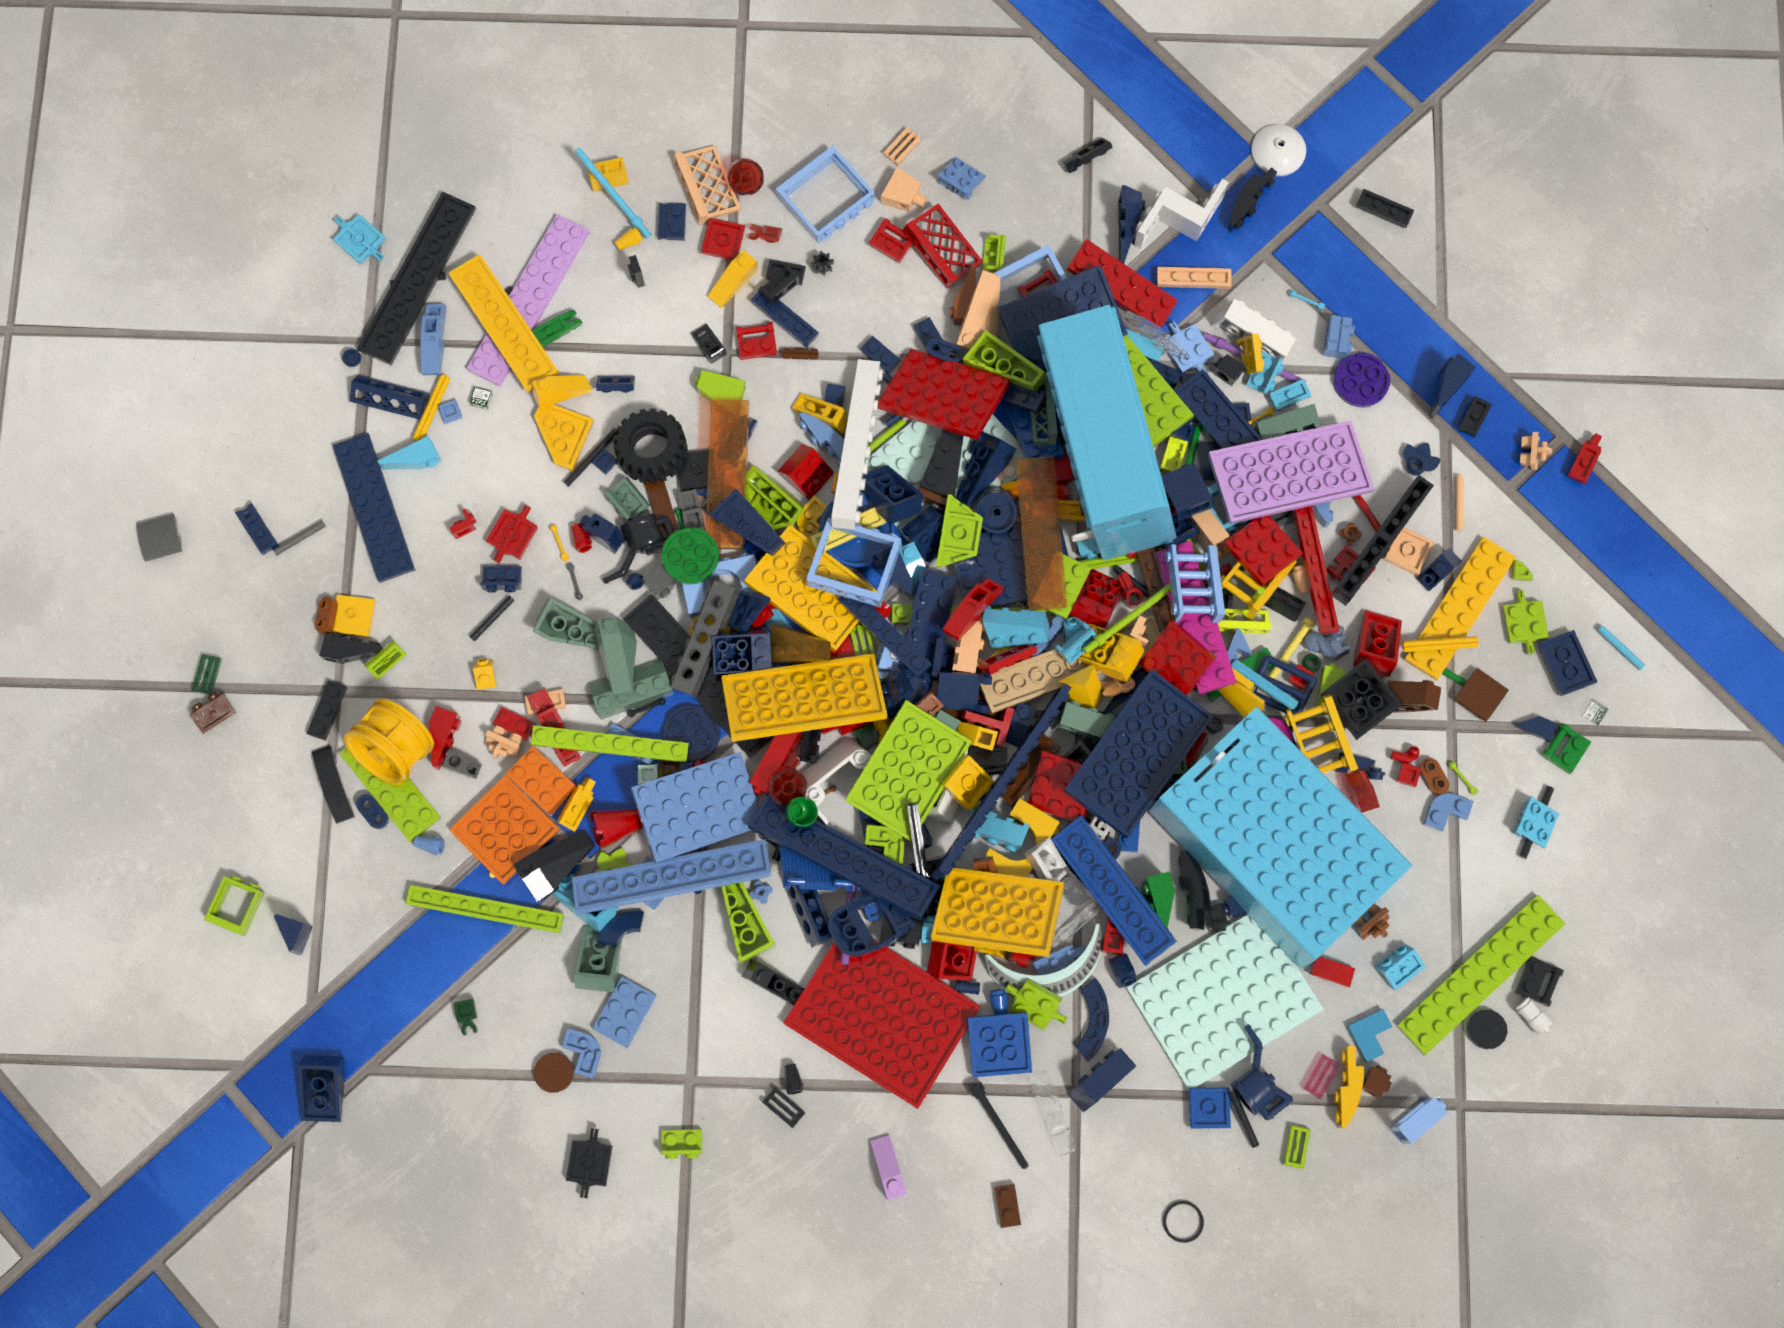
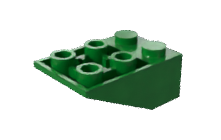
M1170 871L1147 877L1142 882L1143 886H1141L1142 895L1147 897L1148 903L1167 928L1175 894Z

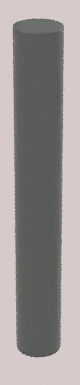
M321 520L274 548V553L277 556L326 527L325 523Z

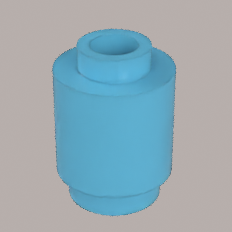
M1070 617L1064 621V639L1066 642L1082 629L1081 619Z

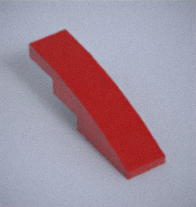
M545 687L527 696L542 726L567 729ZM554 748L564 767L581 759L578 751Z

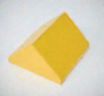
M1093 664L1059 681L1061 687L1065 683L1071 687L1068 692L1070 697L1066 702L1075 701L1081 704L1080 707L1097 709L1103 696V690Z

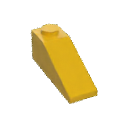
M742 250L727 267L708 294V298L722 309L758 270L757 260Z
M585 375L548 376L532 381L533 396L539 409L592 392V388Z
M800 393L792 406V410L797 413L803 412L812 415L828 424L839 434L843 435L847 428L849 415L842 407Z

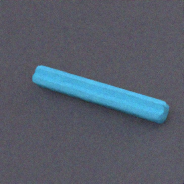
M1234 660L1231 664L1235 670L1290 710L1295 709L1298 701L1240 661Z

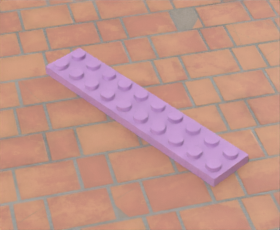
M558 214L555 216L509 295V298L531 331L536 327L590 234L589 229ZM487 333L469 363L467 370L501 387L511 368Z

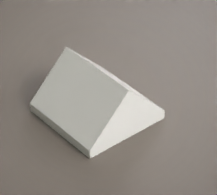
M1050 837L1024 853L1039 879L1060 881L1070 871Z

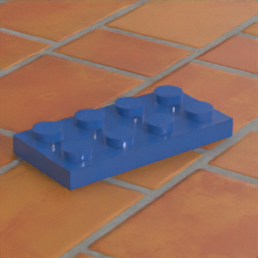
M1011 404L1005 405L1006 414L1028 468L1064 457V451L1058 437L1056 445H1033L1030 411ZM1041 416L1035 420L1041 425L1046 422ZM1042 431L1037 434V439L1047 438V435Z

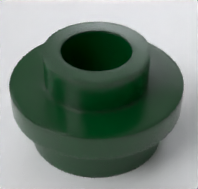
M1307 654L1302 659V667L1313 673L1317 672L1321 667V660L1315 654ZM1308 661H1313L1314 666H1309Z

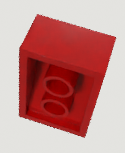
M1365 610L1354 652L1353 667H1356L1363 660L1370 657L1382 674L1390 677L1398 663L1402 620Z

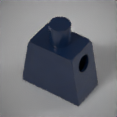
M593 514L591 518L584 515L580 520V525L584 527L589 537L614 554L625 541L623 534L616 525L597 514Z

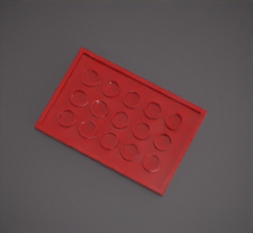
M910 349L878 400V409L978 440L1011 382L1009 378L954 361L940 360L927 353Z

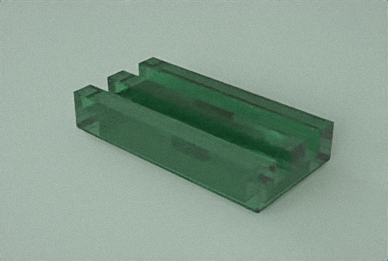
M205 654L201 655L191 691L207 695L213 693L222 661L221 658ZM206 659H208L209 661H208V665H207V668H206V671H205V674H204V679H203V682H202V686H201V688H198V687H199V684H200L201 677H202V673H203V670H204V666H205V663H206ZM215 661L214 667H213V670H212V674H211V677H210V681H209V684H208V688H207V690H206L207 683H208V680H209V676H210V673H211V669H212V666H213V662Z

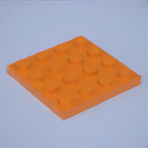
M505 775L449 831L505 885L517 873L513 864L527 855L540 850L560 829Z

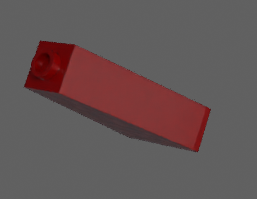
M802 732L774 736L749 782L754 793L759 796L762 794L767 796L791 758L792 753L800 743Z

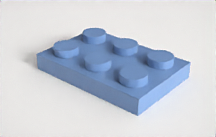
M621 977L615 991L610 996L592 1029L628 1049L657 996Z

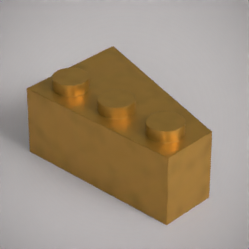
M772 624L771 662L793 664L830 661V641L792 629L791 627Z

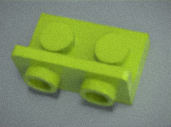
M702 1129L662 1130L661 1155H665V1159H678V1155H686V1158H698V1154H702Z

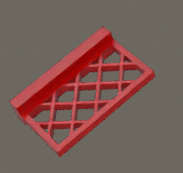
M939 203L915 220H911L902 230L947 289L969 273L972 266L977 267L983 262ZM937 210L941 215V221L931 219L934 211ZM920 221L927 222V231L921 230L917 223ZM931 223L940 225L939 233L930 231ZM943 226L951 228L952 236L943 234ZM929 236L939 237L938 245L931 244ZM942 238L951 240V248L941 246ZM954 241H960L964 245L963 250L954 249ZM941 250L950 252L949 260L943 259L940 256ZM953 253L963 254L962 262L952 261ZM966 255L972 256L976 262L973 265L965 263ZM952 265L961 266V273L957 276L952 271Z

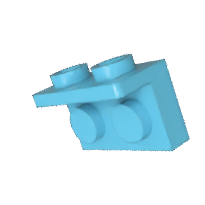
M1262 351L1261 355L1264 360L1263 371L1251 374L1246 386L1267 395L1268 391H1273L1276 382L1273 380L1276 374H1281L1285 365L1282 364L1283 359Z
M1404 944L1399 946L1389 957L1382 959L1380 964L1376 966V969L1384 975L1391 988L1396 991L1426 966L1416 950Z

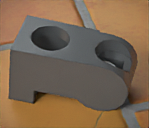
M449 750L442 767L469 778L477 779L482 764Z

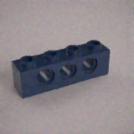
M791 885L787 890L811 948L829 942L832 939L828 929L829 918L817 890L799 889V885Z

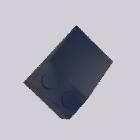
M1459 353L1455 358L1451 356L1440 370L1442 374L1438 378L1429 415L1431 419L1467 381L1476 368Z
M885 465L863 475V479H866L865 492L878 513L890 524L920 513L923 494L890 466Z
M305 1055L298 1064L301 1121L341 1122L345 1083L344 1057Z

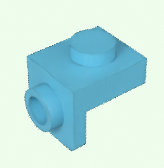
M930 915L927 918H922L921 943H932L931 934L936 916Z

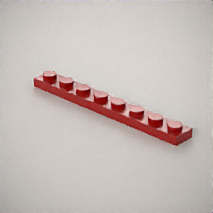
M1308 506L1292 510L1300 549L1303 552L1302 559L1319 634L1337 633L1340 630L1313 508Z

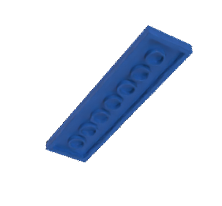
M1079 816L1051 839L1145 966L1178 942L1084 816Z

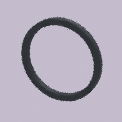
M1179 1201L1170 1205L1165 1211L1163 1226L1170 1238L1177 1242L1187 1243L1195 1240L1201 1234L1204 1219L1196 1205L1187 1201ZM1176 1205H1190L1200 1216L1201 1224L1199 1231L1190 1239H1178L1167 1228V1215Z

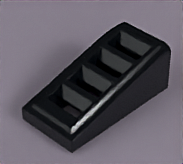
M707 324L691 333L711 364L727 355L726 349ZM704 331L708 332L700 338L697 336ZM709 336L711 337V339L707 340L706 342H704V343L702 342L704 339L708 338ZM714 341L715 344L706 348L707 345ZM718 347V349H717L716 351H714V352H712V353L709 352V351L713 350L714 348Z

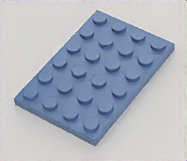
M741 752L630 788L654 863L751 831L748 825L758 811L759 806L752 785L749 784L750 779Z

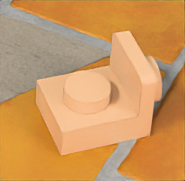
M1139 615L1128 636L1138 639L1144 648L1148 640L1141 636L1147 627L1144 625L1146 618Z

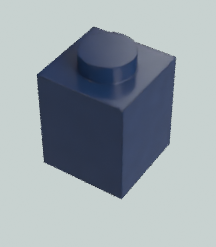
M1228 897L1224 900L1225 904L1222 905L1225 914L1229 915L1230 919L1247 914L1233 897Z

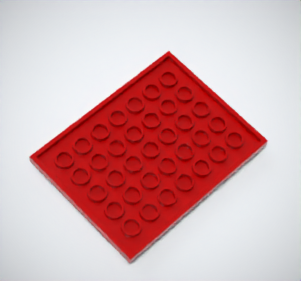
M833 943L783 1024L918 1109L967 1030L968 1017L975 1016L981 1006L887 947L860 957L849 956V965H841L842 952Z

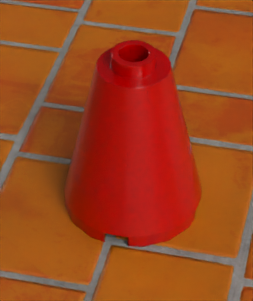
M637 809L595 810L590 812V821H595L592 830L597 846H600L599 849H604L643 828Z

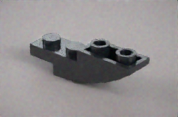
M1271 167L1260 179L1253 175L1243 187L1231 213L1228 227L1230 233L1235 228L1238 230L1244 224V219L1247 216L1251 217L1256 212V205L1258 199L1264 193L1263 190L1266 187L1270 188L1276 181L1277 171Z
M1183 850L1180 851L1178 859L1181 868L1179 885L1181 890L1188 891L1187 904L1189 906V914L1187 916V923L1189 929L1205 930L1204 910H1211L1209 888L1199 863L1187 851Z

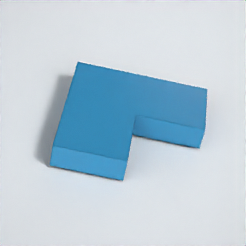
M1384 1009L1347 1026L1365 1063L1384 1054L1375 1036L1392 1027Z

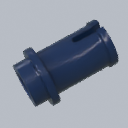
M956 980L955 991L960 994L979 995L980 982Z

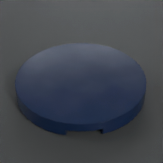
M689 704L678 707L668 715L663 726L662 737L663 740L689 743L687 762H697L698 760L706 759L716 750L720 741V726L703 707Z

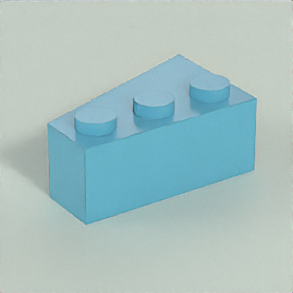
M977 807L973 808L970 817L972 816ZM989 812L987 816L985 815L987 819L977 831H974L976 833L974 838L978 839L980 836L985 838L986 842L991 845L997 846L998 843L1005 846L1004 849L1009 852H1019L1030 824L1024 823V825L1013 822L1014 819L1007 817L1005 819L993 812Z

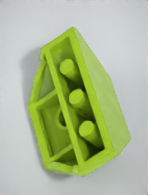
M755 465L751 467L742 479L745 488V498L774 530L794 525L805 510L800 500L776 479Z

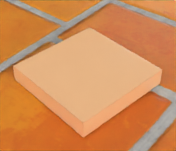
M1403 528L1388 548L1383 560L1418 576L1434 541Z

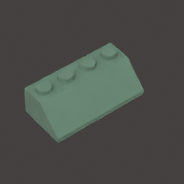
M659 659L634 668L632 693L612 696L608 678L589 684L601 720L657 701L660 698L674 695L664 664Z

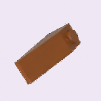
M976 266L971 267L954 300V307H950V318H954V325H962L975 291Z

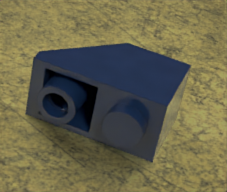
M1448 548L1416 578L1428 591H1431L1462 561Z

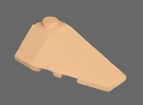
M982 270L958 332L957 344L971 349L985 330L997 337L999 315L997 308L999 307L1000 295L999 275Z

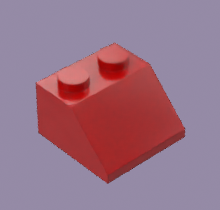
M932 941L927 973L938 979L972 980L977 951H974L973 946Z

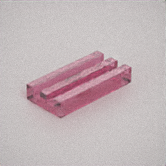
M1322 1054L1303 1090L1308 1091L1318 1099H1322L1340 1064ZM1324 1060L1327 1061L1316 1083L1311 1089L1310 1085L1312 1084L1315 1076L1321 1068ZM1332 1064L1334 1067L1330 1072L1327 1080L1325 1081L1320 1092H1316L1326 1072Z

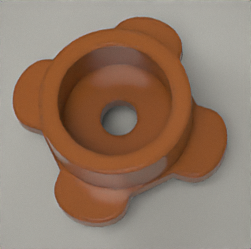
M1348 523L1345 529L1339 531V535L1345 538L1348 545H1352L1354 540L1361 538L1362 532L1359 531L1354 523Z

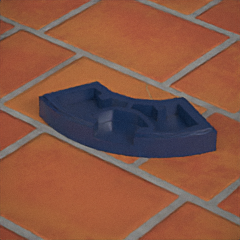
M644 911L623 913L610 920L601 930L597 943L618 946L619 941L625 935L632 932H641Z

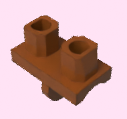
M1373 904L1367 910L1368 914L1372 917L1369 921L1361 916L1354 922L1355 927L1359 931V937L1363 941L1369 935H1372L1374 938L1378 935L1385 938L1388 935L1385 929L1390 926L1386 922L1390 918L1388 915L1389 910L1386 907L1382 909L1378 905Z

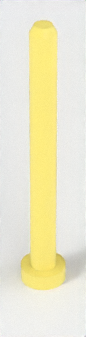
M1306 617L1302 620L1303 626L1279 660L1285 663L1289 660L1308 630L1315 627L1316 624ZM1274 666L1268 676L1275 679L1282 669Z

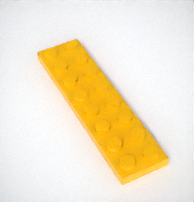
M480 254L448 273L527 393L532 391V381L559 374V371Z
M1483 537L1417 640L1465 637L1516 556ZM1457 649L1408 652L1404 661L1437 681Z

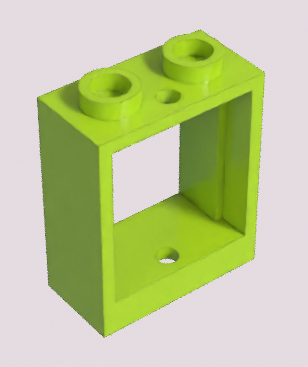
M231 875V878L224 876L204 920L245 937L265 893L259 890L260 886L249 882L247 886L241 883L243 879ZM231 885L255 894L240 926L217 917Z

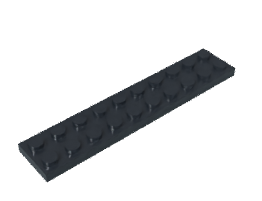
M442 191L357 347L359 352L392 366L437 283L440 274L476 211L474 205Z
M651 594L626 615L623 620L658 659L663 662L668 670L674 674L677 673L679 668L678 661L680 657L684 656L686 651V641L691 636ZM700 652L694 653L692 657L693 661L699 659ZM711 660L695 699L731 738L721 677L726 674H714L713 660ZM688 670L685 674V678H690L693 674V671ZM774 736L735 741V743L751 759Z

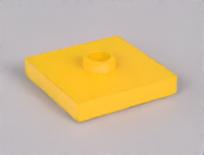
M337 595L338 608L334 629L331 633L369 638L376 603L375 599Z

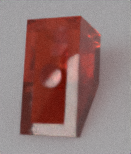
M1363 769L1344 775L1352 803L1361 813L1380 807L1375 789Z

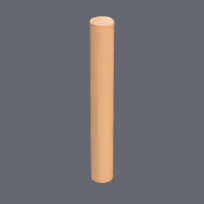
M1456 475V531H1463V475Z

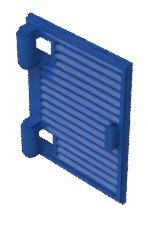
M779 845L783 888L799 885V889L836 891L837 887H845L846 891H853V885L848 880L838 877Z

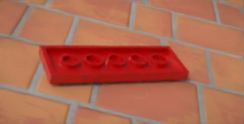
M1085 239L1066 270L1073 275H1077L1101 264L1116 304L1156 331H1159L1178 300L1088 239Z

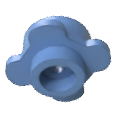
M761 881L755 882V887L750 892L751 899H757L761 904L767 903V898L772 893V887L763 885Z

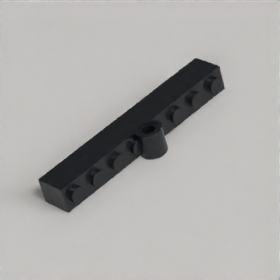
M1418 474L1334 589L1332 597L1347 606L1434 486L1432 483Z

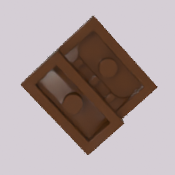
M1477 667L1454 700L1484 722H1487L1509 689Z

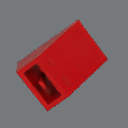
M1091 569L1068 618L1077 617L1086 624L1106 629L1123 592L1119 581Z

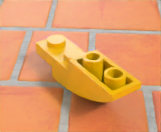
M1355 1046L1343 1047L1344 1051H1341V1063H1344L1341 1080L1342 1083H1345V1087H1337V1091L1334 1092V1102L1337 1103L1338 1111H1335V1123L1338 1124V1128L1347 1127L1357 1109L1362 1093L1364 1066H1356Z

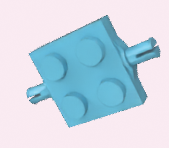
M358 214L349 222H345L340 216L335 219V223L341 227V230L333 240L357 263L361 265L370 256H374L379 262L384 259V255L378 251V248L386 241V238L365 218Z

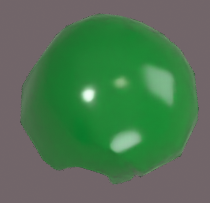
M796 797L791 799L786 806V816L793 825L807 827L815 822L818 816V808L813 800L805 797Z

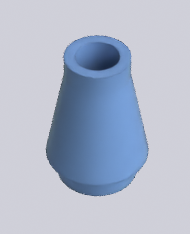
M416 836L414 847L437 855L442 854L445 841L440 836Z

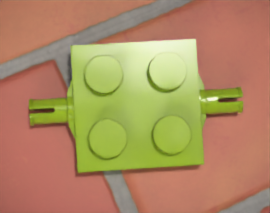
M1524 590L1516 591L1518 602L1504 605L1503 612L1509 644H1525L1527 655L1535 653L1533 642L1548 639L1549 635L1543 601H1526Z
M1029 978L1020 989L1010 984L1005 989V991L1015 996L1010 1011L1012 1013L1027 1012L1028 1022L1043 1031L1053 1018L1063 1025L1068 1017L1057 1012L1063 998Z

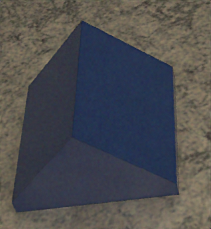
M278 914L274 915L289 952L296 955L303 954L313 927Z

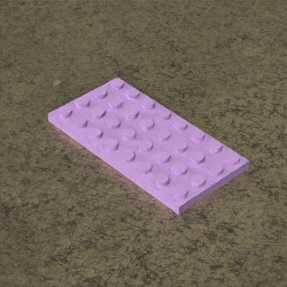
M1352 421L1246 443L1208 453L1229 524L1374 491Z

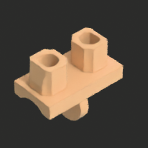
M1533 432L1532 436L1522 437V448L1531 449V453H1521L1520 464L1531 466L1532 470H1538L1539 455H1541V461H1546V456L1552 454V449L1547 447V442H1542L1541 447H1539V432Z
M495 726L492 731L488 730L486 732L485 744L489 745L488 750L493 751V758L498 759L500 755L506 757L508 754L517 758L521 743L520 735L512 733L510 738L507 739L503 737L505 730L500 726Z

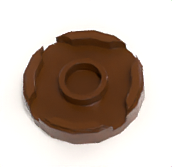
M549 1053L537 1061L534 1068V1078L542 1090L549 1093H559L572 1083L574 1067L566 1056L560 1053Z

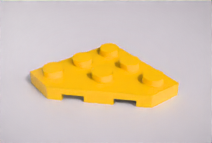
M550 405L541 409L538 407L534 418L555 465L573 471L594 420L556 405Z

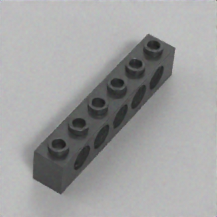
M715 580L713 585L709 586L707 600L700 607V617L693 624V634L686 641L684 656L682 655L678 661L679 668L677 673H674L671 678V688L675 691L694 698L697 697L713 658L712 636L723 633L739 594L736 588ZM722 599V604L719 607H714L715 601ZM710 617H714V623L707 625V620ZM706 634L707 640L704 643H700V637ZM700 652L699 659L693 661L692 657L694 653ZM688 670H692V671H693L692 676H691L690 678L686 679V678H685L686 672H687Z

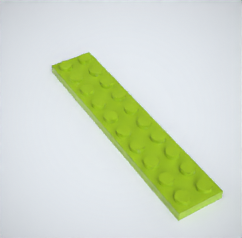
M1536 895L1396 1026L1423 1055H1426L1566 923L1539 895Z

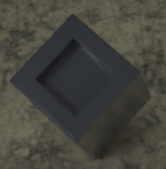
M1226 354L1224 358L1220 357L1214 365L1216 367L1214 375L1232 387L1243 373L1245 366Z

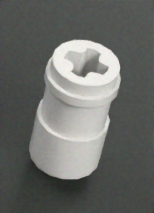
M1526 997L1515 1007L1518 1014L1523 1016L1538 1035L1543 1031L1547 1033L1550 1030L1548 1027L1553 1021L1543 1010L1539 1009L1533 999Z

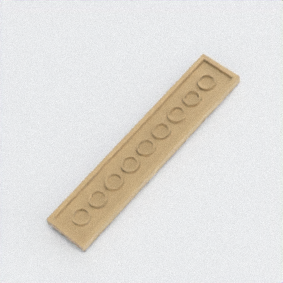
M1154 614L1144 617L1146 618L1144 625L1147 627L1141 637L1147 639L1148 643L1143 648L1145 651L1140 660L1143 659L1160 636ZM1135 621L1128 623L1117 633L1128 636ZM1054 649L1015 663L1013 666L999 669L997 673L991 674L992 685L980 683V689L989 706L990 713L993 714L1007 707L1018 705L1020 702L1023 703L1059 690L1061 688L1060 680L1089 665L1077 659L1072 664H1069ZM1096 670L1097 675L1104 674V673H1102V672Z

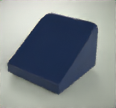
M827 384L824 401L843 408L845 386Z

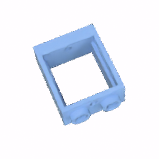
M1425 1098L1395 1123L1390 1130L1402 1144H1412L1448 1113L1445 1110L1446 1105L1440 1098Z

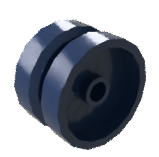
M993 488L987 491L978 502L976 513L983 517L982 528L994 534L1009 530L1015 524L1020 512L1019 501L1016 496L1004 488Z

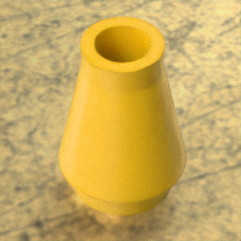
M637 227L626 231L615 243L621 251L640 244L643 238Z

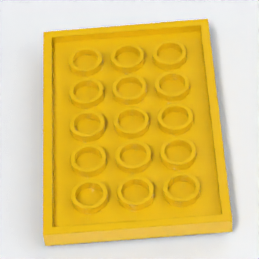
M788 526L780 536L786 544L774 556L766 553L743 583L756 593L770 597L769 603L808 633L830 641V649L836 652L859 621L838 601L839 595L807 586L806 579L816 550L810 539L793 526ZM827 552L823 553L816 575L877 592Z
M953 868L950 874L945 877L931 939L938 942L1049 957L1064 891V882Z

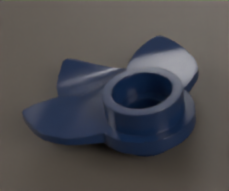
M1429 443L1421 444L1416 449L1412 445L1407 444L1403 451V456L1407 461L1406 469L1413 476L1421 475L1424 471L1431 472L1435 470L1441 461L1440 458L1431 456ZM1412 465H1417L1418 469L1415 470Z

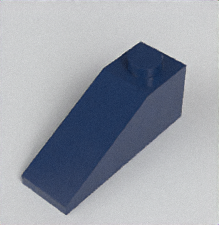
M892 547L872 556L874 559L872 564L875 570H879L882 576ZM899 552L890 583L913 601L916 588Z

